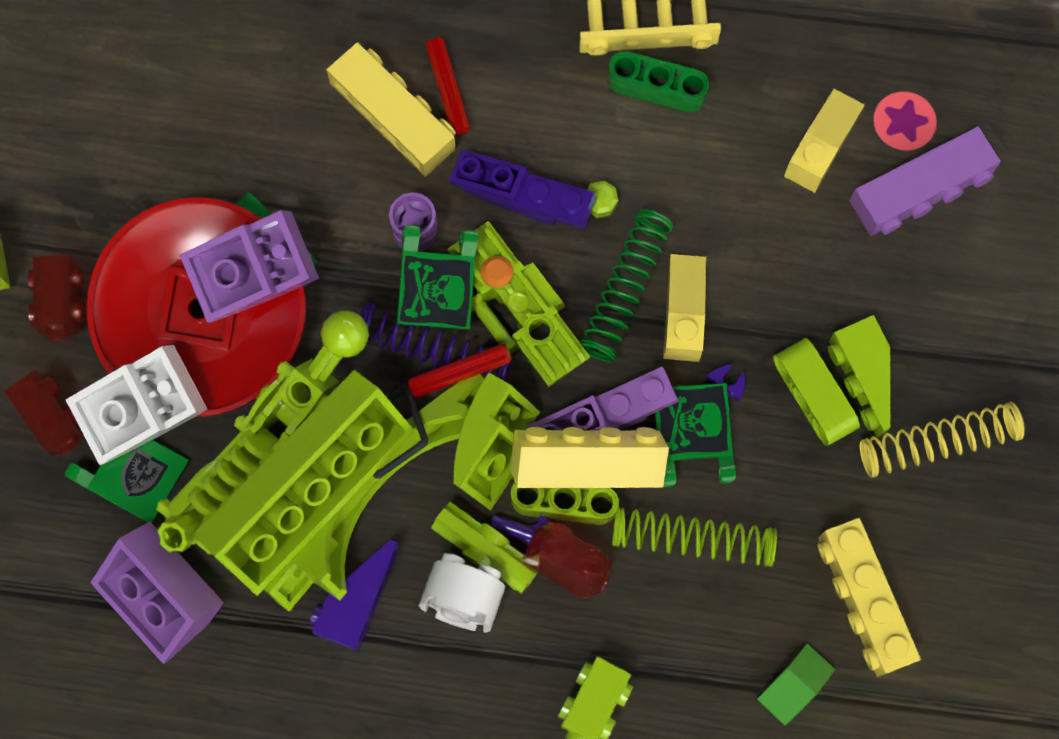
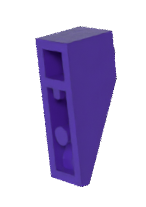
M389 540L345 580L347 593L341 600L329 594L323 605L317 604L310 620V625L314 626L312 631L314 635L353 651H359L400 547L397 542Z

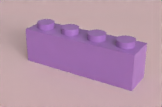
M978 126L856 188L849 201L870 236L881 231L886 235L902 225V220L913 216L914 219L924 216L933 209V204L941 200L949 203L957 199L964 193L962 189L974 184L975 188H978L994 178L993 172L1001 161Z

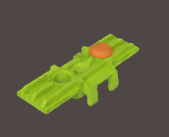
M488 221L474 230L478 233V243L475 255L473 286L478 294L472 298L471 312L475 311L498 344H505L510 354L520 348L546 385L550 387L587 361L590 356L559 316L558 312L564 308L565 304L536 265L530 263L523 266ZM459 241L447 249L450 255H459ZM496 298L501 305L504 303L518 322L520 330L514 333L512 337L487 305V302ZM542 323L546 324L550 329V334L546 339L535 340L530 336L529 333L533 329H536Z

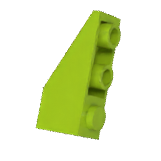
M873 315L834 332L829 340L828 352L833 363L836 366L841 365L846 375L844 383L849 395L852 398L857 397L863 409L860 411V415L865 427L869 431L873 430L876 437L879 438L890 429V346Z

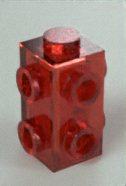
M69 254L33 257V269L28 270V285L30 291H33V304H29L28 307L29 322L43 337L46 336V339L65 340L70 334H80L79 322H83L85 318L84 305L82 300H79L78 287H83L84 284L83 270Z
M34 370L4 390V393L42 448L53 457L57 454H66L74 449L78 444L77 440L84 436L77 426L78 423L69 406L64 407L57 396L62 394V391L50 375L43 378Z
M553 522L537 528L522 557V562L580 599L600 594L606 588L610 580L608 572L613 561L604 556L598 546L581 541L572 535L573 532L569 527L560 523Z

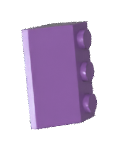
M148 522L117 540L90 583L156 657L165 664L210 623L224 602L177 551L169 553L160 545L161 540L157 532L158 530L151 522Z

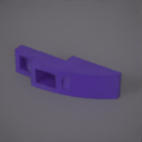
M463 149L449 178L451 184L481 199L551 225H555L557 221L585 229L597 199L593 191L533 175L528 172L526 167Z

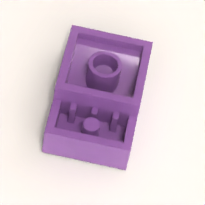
M280 210L250 225H241L180 254L207 323L244 311L319 279L291 211Z

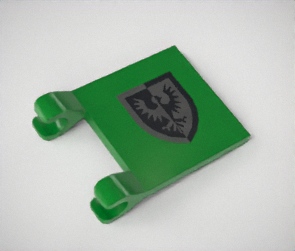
M151 440L120 457L100 465L95 475L71 463L65 471V476L145 522L153 524L159 514V511L156 510L157 504L161 500L168 499L190 461Z

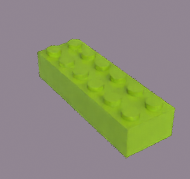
M353 370L193 536L258 596L415 430L377 386Z

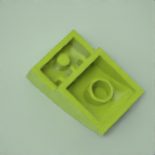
M491 373L487 374L468 410L460 433L454 463V484L489 510L493 508L513 477L510 469L514 431L528 429L527 426L532 424L540 413L515 388Z

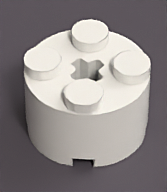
M443 554L442 560L435 561L419 603L420 609L427 612L430 606L437 610L435 618L443 622L475 631L477 624L484 625L483 632H490L505 590V585L499 580L501 573L494 568L480 565L479 569L464 565L465 560L456 555Z

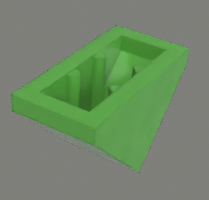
M806 644L756 700L786 726L818 694L836 669L811 646Z

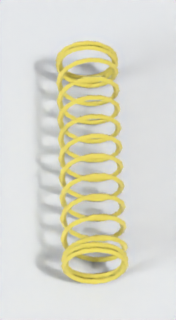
M1010 401L1004 405H997L994 412L987 407L983 408L980 416L971 411L966 420L964 417L956 415L952 423L945 418L941 419L938 427L928 422L924 431L918 426H913L910 435L905 430L900 429L896 439L893 435L885 433L882 443L874 436L870 440L867 438L861 439L859 445L861 459L867 474L871 478L877 477L879 474V463L872 444V440H876L882 450L885 468L888 473H891L892 467L885 449L886 437L889 436L896 445L900 467L905 470V458L899 445L900 433H904L910 441L913 461L915 465L919 466L920 458L913 441L914 430L918 429L924 437L927 457L933 463L934 453L927 437V430L930 425L938 433L940 451L942 456L947 459L948 449L941 433L943 422H946L952 429L955 450L958 455H962V444L955 429L956 419L958 418L966 425L968 444L970 449L975 452L977 450L976 440L969 425L971 415H975L978 418L983 443L987 448H990L989 432L983 421V415L986 411L990 412L993 416L996 437L999 443L1003 445L1005 443V436L997 417L998 408H1003V418L1009 435L1015 441L1023 439L1025 431L1022 415L1017 405Z

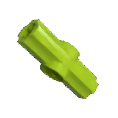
M451 502L443 508L431 526L432 530L462 551L461 554L478 568L480 565H484L498 570L501 573L500 580L520 594L528 588L540 570V566L509 545V540L501 533L485 523L480 524L468 513Z

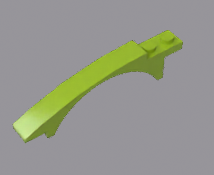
M481 374L456 383L421 409L419 414L429 440L427 446L383 477L376 479L372 476L264 588L279 605L290 612L313 583L338 600L342 599L347 593L345 582L346 552L351 534L362 511L376 491L409 461L438 445L459 439L468 410L484 381ZM413 417L409 418L407 422L415 432L378 470L421 441Z

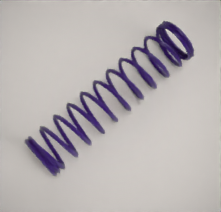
M370 301L364 305L360 316L367 323L368 329L376 307L375 303ZM386 309L378 329L367 341V343L373 341L378 335L379 347L383 348L391 341L393 353L399 352L405 345V356L408 359L414 356L419 349V362L421 364L426 362L432 355V366L436 369L441 366L445 359V365L449 364L456 335H453L446 352L437 365H435V358L443 333L442 329L439 330L431 350L423 360L421 359L422 349L429 329L428 326H425L417 346L408 355L409 341L415 325H410L403 342L395 350V338L399 327L396 321L392 333L383 345L381 344L383 326L389 314V310ZM469 340L466 341L457 360L465 358L470 343ZM483 345L479 347L477 353L483 350ZM512 356L511 361L506 365L500 366L496 377L503 381H506L513 360ZM487 372L481 374L483 378Z

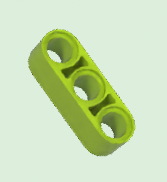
M807 338L773 355V360L779 374L824 445L829 446L860 428L859 420L819 353Z
M514 483L511 489V501L514 510L521 515L539 518L541 515L546 519L605 525L615 518L619 506L618 496L611 488H530L538 495V499L531 505L522 504L517 498L518 493L526 488H517ZM560 493H568L574 498L575 504L569 509H561L554 503V498ZM603 497L611 503L612 509L605 514H599L592 509L591 502L596 498Z

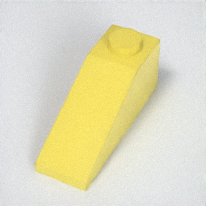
M833 89L791 158L784 177L815 193L865 105Z
M670 254L663 359L699 362L701 358L705 326L706 257Z

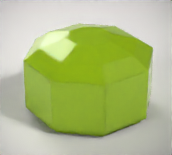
M606 181L591 183L586 189L595 192L597 197L591 215L594 217L610 216L618 206L616 188Z

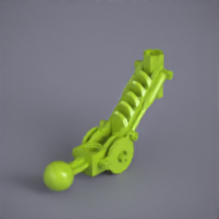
M344 310L332 313L323 323L321 338L324 346L314 360L311 358L296 368L287 361L281 362L277 367V373L280 374L279 377L270 386L266 385L260 391L261 393L256 397L257 401L248 416L242 415L236 418L234 426L240 430L238 435L212 462L202 467L171 502L165 499L157 504L156 510L167 518L157 531L161 540L160 545L169 553L172 551L183 552L196 543L209 555L212 554L193 535L333 392L339 381L331 374L342 357L358 355L367 344L369 338L368 326L359 314ZM305 384L310 388L311 393L306 389ZM280 419L288 427L278 439L268 429Z

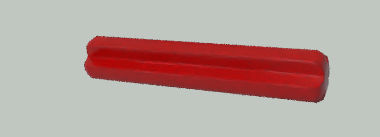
M441 37L430 39L426 42V49L448 123L455 131L454 136L466 134L470 130V125L444 39Z
M500 344L412 377L408 381V387L414 397H420L506 365L511 361V354L505 344Z

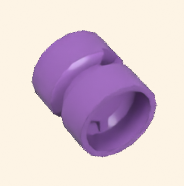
M412 192L403 194L395 199L389 211V219L395 242L402 248L403 227L406 225H417L420 227L418 252L430 248L438 236L437 217L433 203L426 196Z

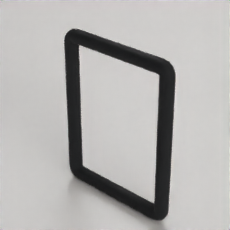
M407 385L399 387L388 395L387 399L392 402L402 394L405 395L421 441L380 470H377L373 475L376 479L383 477L427 446L429 441L413 395Z

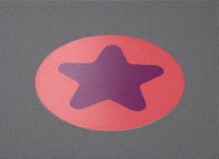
M896 92L886 96L878 104L874 113V126L878 136L887 145L895 149H918L930 141L936 130L937 121L932 106L923 97L912 92Z

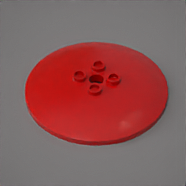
M184 198L156 205L126 223L112 237L101 253L88 288L87 320L89 333L98 358L105 370L110 374L124 365L138 361L161 346L174 345L208 409L196 417L220 415L234 411L256 400V397L261 393L260 391L266 385L270 386L279 377L280 374L277 373L279 364L285 361L291 364L296 355L306 320L305 287L302 286L244 311L207 323L205 317L197 319L191 312V306L198 298L180 254L241 225H250L257 222L261 218L229 202L210 198Z

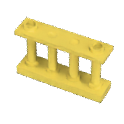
M587 0L590 31L580 32V53L603 55L608 51L693 46L697 49L708 48L713 44H718L721 24H707L705 0H691L694 25L673 26L671 1L656 0L659 27L638 28L636 0H622L624 29L604 30L601 0Z

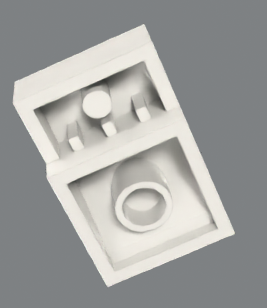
M174 345L161 346L138 361L122 366L66 399L99 465H103L140 447L208 410Z

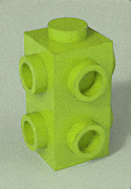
M599 657L596 658L593 665L586 662L576 680L577 683L582 685L576 699L568 696L558 717L564 719L561 728L568 731L565 738L608 739L616 723V720L610 718L616 704L624 707L634 687L627 683L631 674Z

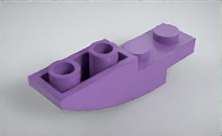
M660 367L597 397L590 396L528 425L527 428L541 427L546 430H563L567 427H577L582 430H600L605 427H612L621 431L648 419L647 416L679 402L665 369Z

